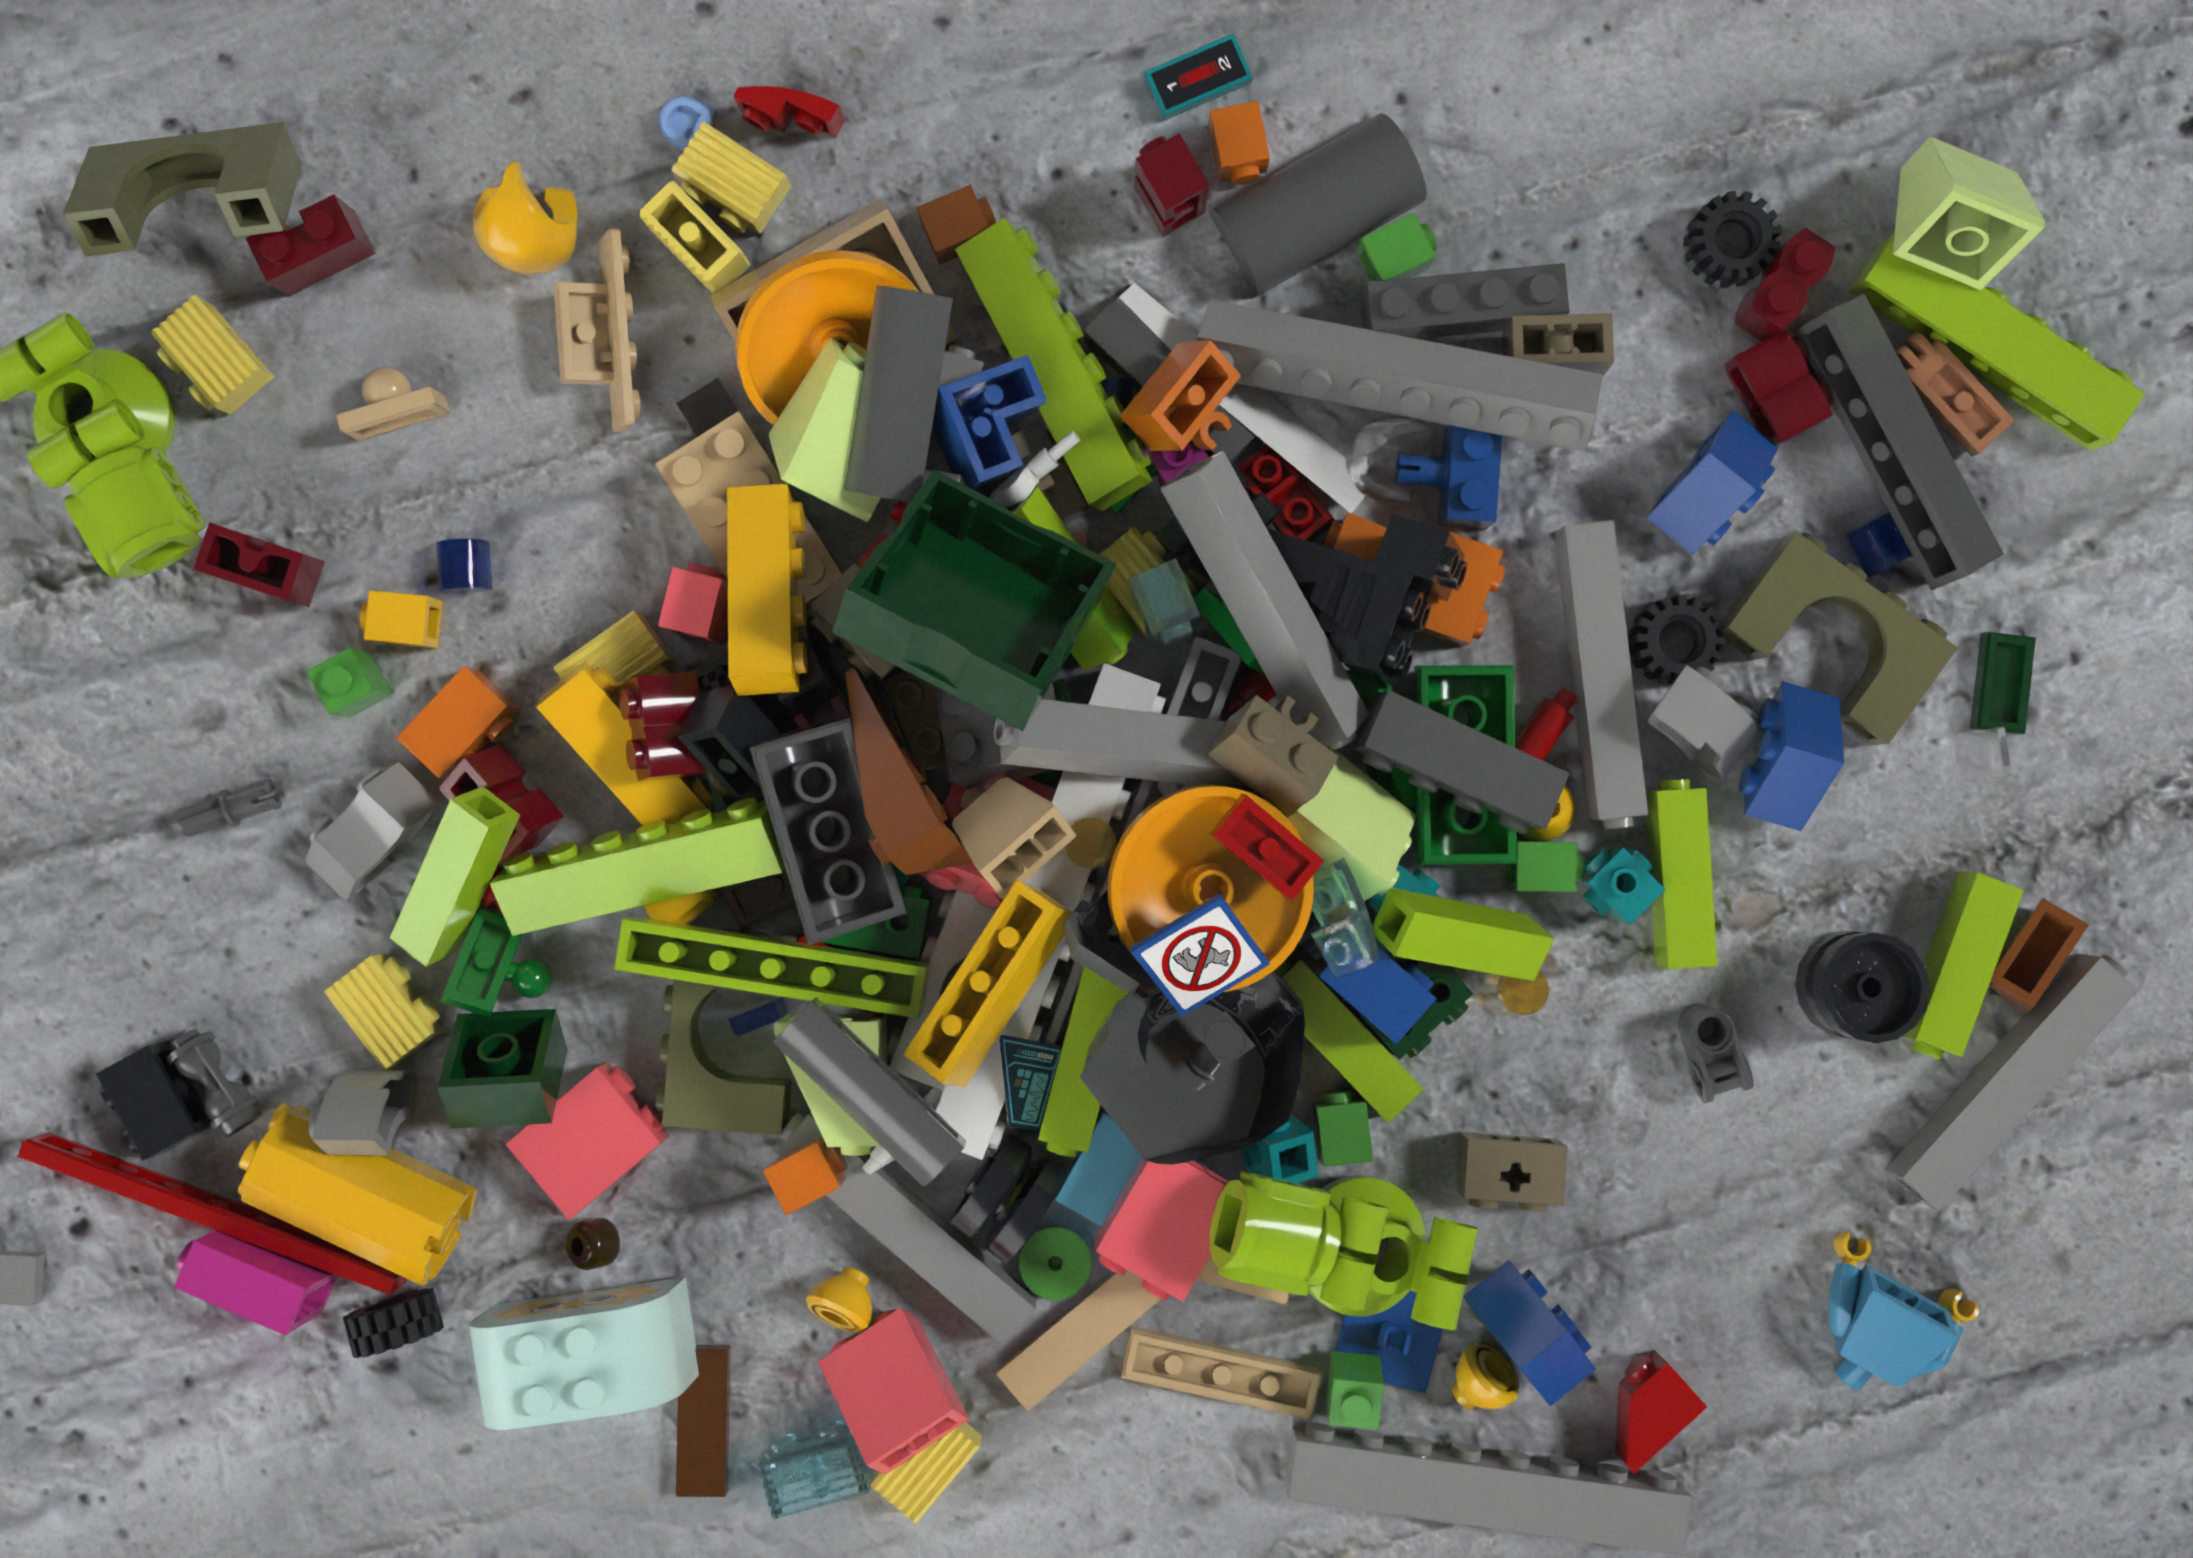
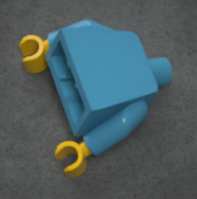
M1843 1231L1837 1234L1833 1246L1837 1255L1842 1258V1263L1836 1264L1829 1292L1828 1326L1833 1332L1838 1353L1844 1357L1835 1370L1840 1380L1849 1387L1860 1390L1874 1374L1894 1386H1903L1913 1377H1919L1944 1368L1949 1363L1963 1332V1328L1960 1326L1961 1322L1972 1321L1978 1316L1979 1308L1976 1302L1965 1299L1958 1310L1957 1304L1962 1298V1291L1951 1288L1944 1290L1937 1304L1867 1264L1861 1270L1857 1267L1858 1261L1865 1260L1870 1255L1871 1244L1869 1240L1860 1237L1856 1252L1851 1254L1847 1247L1850 1232Z

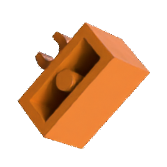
M1211 340L1178 343L1122 412L1120 417L1150 451L1183 450L1190 440L1201 450H1214L1217 445L1208 434L1210 424L1217 431H1229L1232 427L1229 418L1224 413L1214 410L1241 375Z

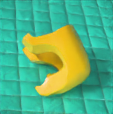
M518 161L510 162L504 172L500 185L485 188L474 208L473 231L479 247L489 258L507 270L528 275L555 271L568 262L575 251L578 212L572 190L556 186L546 188L544 201L552 210V220L527 186L520 163Z

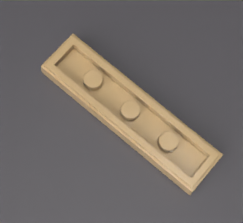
M1128 1270L1124 1276L1112 1272L996 1370V1375L1027 1412L1161 1300L1142 1287L1141 1284L1144 1279Z
M1135 1326L1130 1328L1121 1369V1378L1311 1420L1314 1417L1323 1375L1321 1367Z

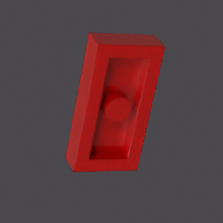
M1245 794L1239 796L1209 834L1290 901L1295 899L1324 863L1320 856Z

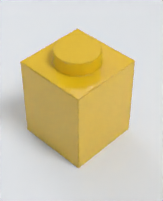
M369 590L368 602H364L360 610V627L365 631L364 640L380 644L438 649L443 601L425 595Z

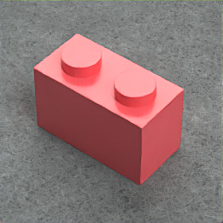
M689 562L687 570L672 567L658 626L678 635L725 646L728 634V583L726 582L727 577L725 574L719 573V570L693 562Z

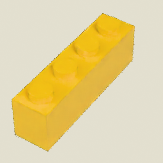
M788 483L727 487L728 677L738 696L799 692V674L807 673L808 670L805 642L798 641V626H805L807 623L806 602L804 595H798L797 579H804L806 576L803 548H797L796 533L804 532L805 518L802 502H794Z
M585 660L539 697L536 708L642 826L656 820H664L666 825L679 822L686 815L701 809H710L711 814L716 813L712 791L699 777L695 781H692L689 776L638 781L636 771L629 768L626 759V744L628 740H632V730L629 720H624L620 712L619 697L615 693L619 686L602 666H598L594 670Z
M1016 880L903 1055L940 1083L966 1087L1065 935L1063 925L1072 911L1039 888Z

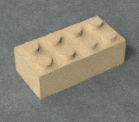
M739 411L655 463L727 579V487L787 483L781 480L777 466L749 422ZM790 488L794 502H799ZM804 510L805 530L804 532L796 533L797 548H803L806 576L804 579H797L798 595H804L806 611L808 613L810 604L844 572Z

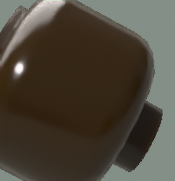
M605 1218L587 1219L574 1224L566 1238V1250L572 1264L582 1270H592L612 1264L620 1250V1237L615 1225Z

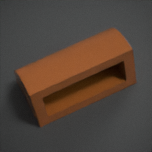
M2042 898L1995 968L1989 987L2006 1001L2027 1014L2035 1007L2089 924Z

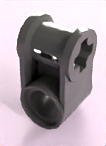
M1702 1003L1692 1004L1685 1008L1679 1016L1678 1032L1689 1062L1691 1080L1703 1103L1712 1102L1714 1095L1739 1087L1744 1091L1752 1089L1754 1087L1752 1072L1742 1051L1735 1024L1731 1017L1714 1007ZM1712 1017L1715 1021L1714 1032L1709 1038L1700 1040L1698 1036L1699 1024L1704 1019Z

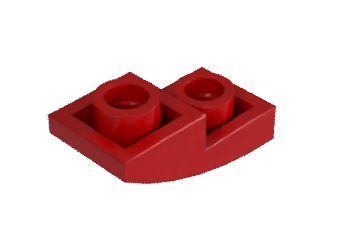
M774 86L738 87L733 96L740 111L743 113L742 119L764 132H768L769 128L772 127L785 134L792 118L795 117L794 123L808 133L820 136L823 131L836 138L845 121L838 104L822 97L790 88Z
M1267 444L1237 466L1249 479L1247 491L1250 496L1263 493L1281 510L1271 522L1277 531L1311 542L1330 527L1331 522L1334 521L1329 511L1305 485L1302 474Z

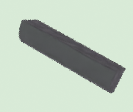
M876 287L845 490L911 502L922 487L953 298L901 288Z
M1120 298L1103 309L1083 329L1084 342L1137 392L1142 389L1171 353V350ZM1218 405L1214 411L1224 413L1229 418L1232 427L1229 431H1217L1210 424L1208 434L1217 446L1214 450L1204 451L1208 457L1224 451L1229 462L1234 463L1258 437Z
M817 997L810 1001L773 1041L790 1060L922 1186H926L965 1148L966 1139Z

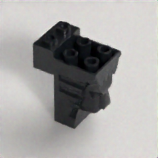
M1392 514L1374 562L1267 528L1340 662L1344 663L1351 672L1391 688L1395 687L1398 677L1405 678L1410 669L1414 651L1409 649L1415 631H1422L1428 621L1431 611V603L1427 602L1428 597L1431 596L1447 602L1452 589L1457 591L1460 589L1467 571L1468 563L1463 561L1465 555L1450 531Z

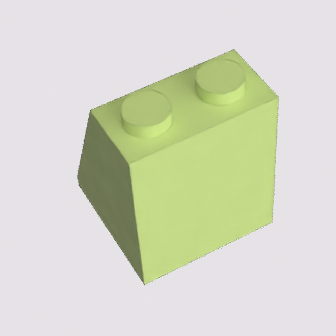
M1929 136L1901 168L1893 255L1982 290L2045 228V220L2019 174L2006 167Z
M830 338L768 435L781 480L868 522L880 497L845 490L867 350L853 342H848L845 346Z
M1327 745L1325 747L1339 757L1318 795L1289 816L1279 808L1277 809L1292 823L1304 844L1324 860V863L1313 875L1314 887L1360 905L1377 893L1384 895L1396 883L1399 877V871L1396 869L1400 858L1412 843L1410 832L1417 815L1335 749L1332 750Z
M834 1013L887 1064V1013ZM787 1014L774 1023L776 1038L798 1014ZM784 1054L827 1147H840L841 1155L858 1156L871 1154V1147L880 1146Z

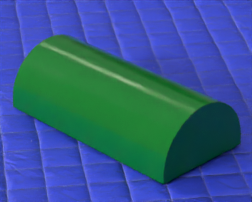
M1514 665L1414 666V702L1515 748ZM1416 787L1417 865L1517 863V832L1498 823L1500 815L1483 808L1481 814L1464 809L1453 803L1456 795L1441 788H1438L1436 793H1431Z

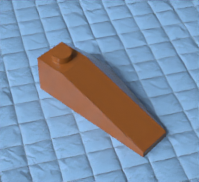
M854 667L845 672L865 818L874 833V836L868 840L874 853L884 865L892 862L905 875L970 863L972 860L952 826L954 819L944 804L941 805L927 785L921 786L929 778L921 765H918L910 751L905 746L899 747V744L904 742V738L873 687L864 680Z

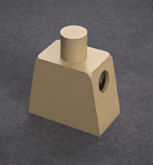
M1008 777L1000 778L988 790L982 786L969 788L961 799L963 811L954 818L952 823L955 832L975 867L1002 900H1004L1016 880L1025 882L1077 836L1055 805Z

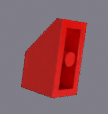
M1655 1350L1649 1356L1642 1355L1636 1358L1625 1370L1626 1376L1618 1385L1615 1452L1634 1474L1707 1408V1405Z

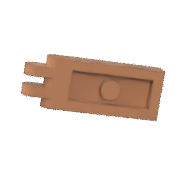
M1914 332L1907 339V344L1917 357L1904 345H1900L1895 350L1925 407L1971 457L1980 454L2015 422L2014 418L1943 342L1935 340L1930 343L1922 334Z

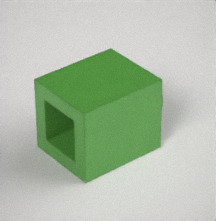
M1414 212L1362 237L1356 248V253L1370 282L1411 278L1429 269L1436 257L1434 251L1437 250V243L1430 227L1426 223L1420 225Z
M349 647L306 671L330 715L351 718L393 694L371 653L368 651Z
M1517 841V863L1507 864V890L1577 892V881H1582L1584 875V858L1582 852H1577V842Z
M1338 1089L1323 1092L1324 1100L1312 1101L1318 1156L1324 1167L1373 1161L1367 1104L1360 1095L1353 1096L1351 1089Z
M1331 1351L1326 1391L1328 1425L1379 1430L1384 1388L1380 1356Z

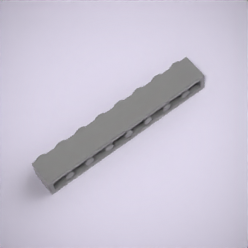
M1212 299L1209 301L1197 336V341L1211 340L1241 375L1236 382L1238 384L1584 452L1586 451L1596 417L1603 374Z
M1315 1422L1306 1423L1305 1428L1292 1426L1284 1482L1288 1500L1684 1556L1692 1496L1677 1481V1477L1670 1473L1650 1470L1647 1471L1646 1476L1628 1474V1470L1621 1466L1606 1463L1599 1464L1598 1469L1579 1467L1578 1462L1564 1457H1550L1549 1463L1530 1460L1529 1455L1514 1450H1502L1500 1456L1481 1453L1482 1450L1480 1448L1465 1443H1453L1451 1449L1432 1446L1433 1443L1431 1441L1415 1436L1403 1437V1442L1385 1440L1381 1433L1365 1429L1355 1430L1354 1435L1335 1433V1429L1332 1426Z

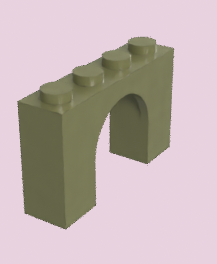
M284 122L93 146L88 148L63 215L85 257L135 250L144 222L156 206L182 192L204 187H217L215 197L234 237L284 231L301 163Z
M1795 532L1781 538L1723 618L1722 622L1725 628L1719 629L1720 636H1726L1728 643L1752 660H1756L1770 655L1796 617L1811 603L1826 601L1846 608L1857 617L1865 629L1869 643V656L1863 674L1840 705L1841 724L1870 745L1889 744L1958 647L1946 639L1947 632L1941 626L1928 619L1919 620L1905 610L1907 603L1902 598L1887 590L1880 592L1866 582L1868 577L1859 567L1846 561L1840 563L1826 553L1827 546L1817 537L1809 533L1800 534Z
M706 927L799 942L798 939L803 937V934ZM674 979L673 985H667L664 995V1013L671 1015L669 1034H663L660 1045V1062L667 1064L666 1081L659 1084L656 1095L657 1113H663L662 1127L781 1136L783 1129L789 1122L792 1080L739 1076L726 1072L715 1065L702 1047L699 1037V1019L706 1001L720 987Z

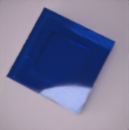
M782 997L736 1014L728 1020L733 1034L740 1036L774 1023L786 1016L785 1014L788 1012Z

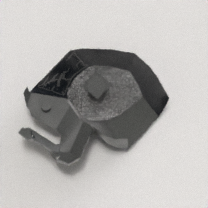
M1107 890L1094 904L1081 900L1063 925L1070 957L1128 994L1114 1006L1099 1027L1088 1048L1085 1066L1080 1078L1141 1157L1146 1161L1157 1164L1174 1165L1229 1153L1260 1142L1289 1122L1301 1076L1305 1018L1302 1001L1280 975L1274 970L1263 979L1251 985L1219 994L1181 1017L1144 968L1127 951L1125 946L1109 941L1108 931L1113 926L1108 905Z

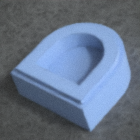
M685 96L676 97L669 100L662 107L659 114V127L665 139L672 146L683 151L688 146L689 140L694 137V133L699 130L702 122L713 127L718 113L715 109L693 98Z

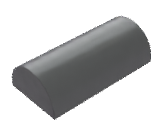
M1379 113L1212 208L1209 211V215L1255 295L1258 297L1425 202L1427 191L1420 165L1407 139L1391 118L1383 113Z
M842 718L804 727L749 746L807 943L812 945L905 914L906 910L892 862L884 865L874 853L868 840L874 836V833L865 818L854 733L850 718Z

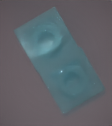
M1342 858L1318 869L1313 875L1314 895L1312 911L1321 927L1311 935L1336 979L1371 965L1379 959L1367 908L1345 859Z

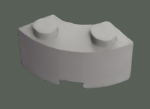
M1686 665L1646 722L1673 741L1681 750L1682 756L1724 782L1758 734V728L1755 724L1758 716L1748 707L1735 702L1722 691L1720 687L1724 682L1715 673L1702 666H1697L1694 670Z
M399 761L384 772L376 769L364 777L356 788L358 794L336 820L328 819L323 822L309 837L312 843L305 862L346 902L365 888L393 862L388 855L406 835L411 840L417 837L440 804V801Z
M345 1070L341 1072L329 1086L320 1108H313L311 1111L309 1133L312 1141L327 1155L389 1156L393 1137L398 1126L402 1122H411L418 1075L411 1070Z

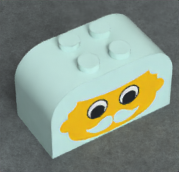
M686 1277L495 1304L469 1323L484 1427L488 1429H518L648 1409L679 1397L699 1376Z

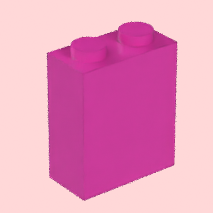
M215 1230L194 1241H190L185 1246L176 1264L180 1274L174 1288L286 1336L323 1312L338 1276Z

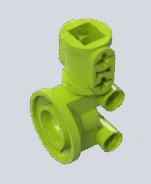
M63 312L0 349V400L8 402L27 390L37 395L33 408V427L38 444L27 450V459L38 477L50 488L58 489L69 482L68 488L72 494L64 498L66 510L103 571L114 579H119L120 577L134 578L164 569L190 554L199 545L201 538L198 532L205 529V522L175 468L165 456L174 433L175 410L171 394L156 371L143 361L126 353L111 349H95L94 343L86 329L69 312ZM90 392L93 400L92 412L74 423L75 410L81 398Z
M1241 1171L1239 1179L1231 1180L1223 1188L1217 1199L1210 1227V1252L1212 1260L1218 1267L1217 1274L1222 1277L1297 1295L1308 1296L1310 1293L1324 1306L1348 1316H1370L1381 1313L1397 1304L1411 1290L1416 1293L1411 1314L1413 1320L1437 1328L1456 1330L1479 1229L1456 1221L1434 1217L1430 1236L1428 1237L1425 1233L1422 1217L1410 1197L1394 1184L1373 1176H1348L1333 1181L1322 1189L1299 1183ZM1388 1237V1251L1383 1263L1375 1270L1381 1240Z

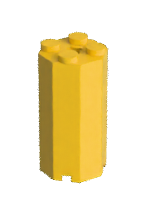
M282 1103L274 1112L269 1122V1131L260 1142L257 1140L252 1141L241 1157L239 1167L246 1170L238 1188L241 1201L421 1286L426 1285L428 1279L433 1280L446 1263L462 1233L457 1232L461 1218L469 1220L474 1209L478 1188L393 1148L390 1149L389 1156L327 1155L312 1141L310 1136L309 1117L312 1110L301 1105L293 1107Z

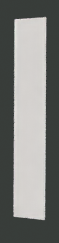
M1133 283L1118 297L1130 307L1171 351L1178 343L1197 341L1198 335L1137 284ZM1235 383L1219 405L1349 513L1355 510L1376 484L1262 388Z

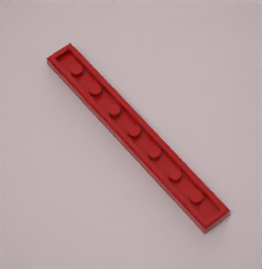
M50 1132L23 1140L17 1155L21 1159L389 1295L405 1285L407 1281L406 1278L264 1211Z

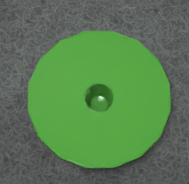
M1050 1226L1036 1231L1026 1240L1020 1252L1019 1270L1023 1282L1034 1294L1044 1299L1062 1300L1074 1296L1085 1286L1091 1274L1092 1257L1087 1244L1077 1233L1065 1227Z

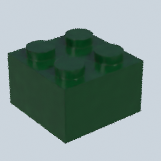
M556 1009L492 1012L490 1018L476 1013L457 1014L437 1086L451 1129L552 1123L568 1050Z

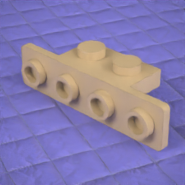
M609 229L599 240L602 284L557 282L554 286L561 384L609 385L613 432H625L634 425L635 419H638L640 414V396L638 390L632 389L631 371H634L636 367L637 352L634 341H629L627 322L629 323L632 320L633 300L630 293H625L624 274H627L629 269L628 247L626 244H621L620 229Z

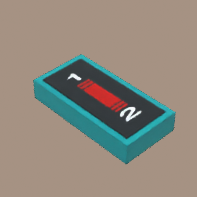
M1234 33L1144 72V78L1163 121L1249 85L1253 80Z

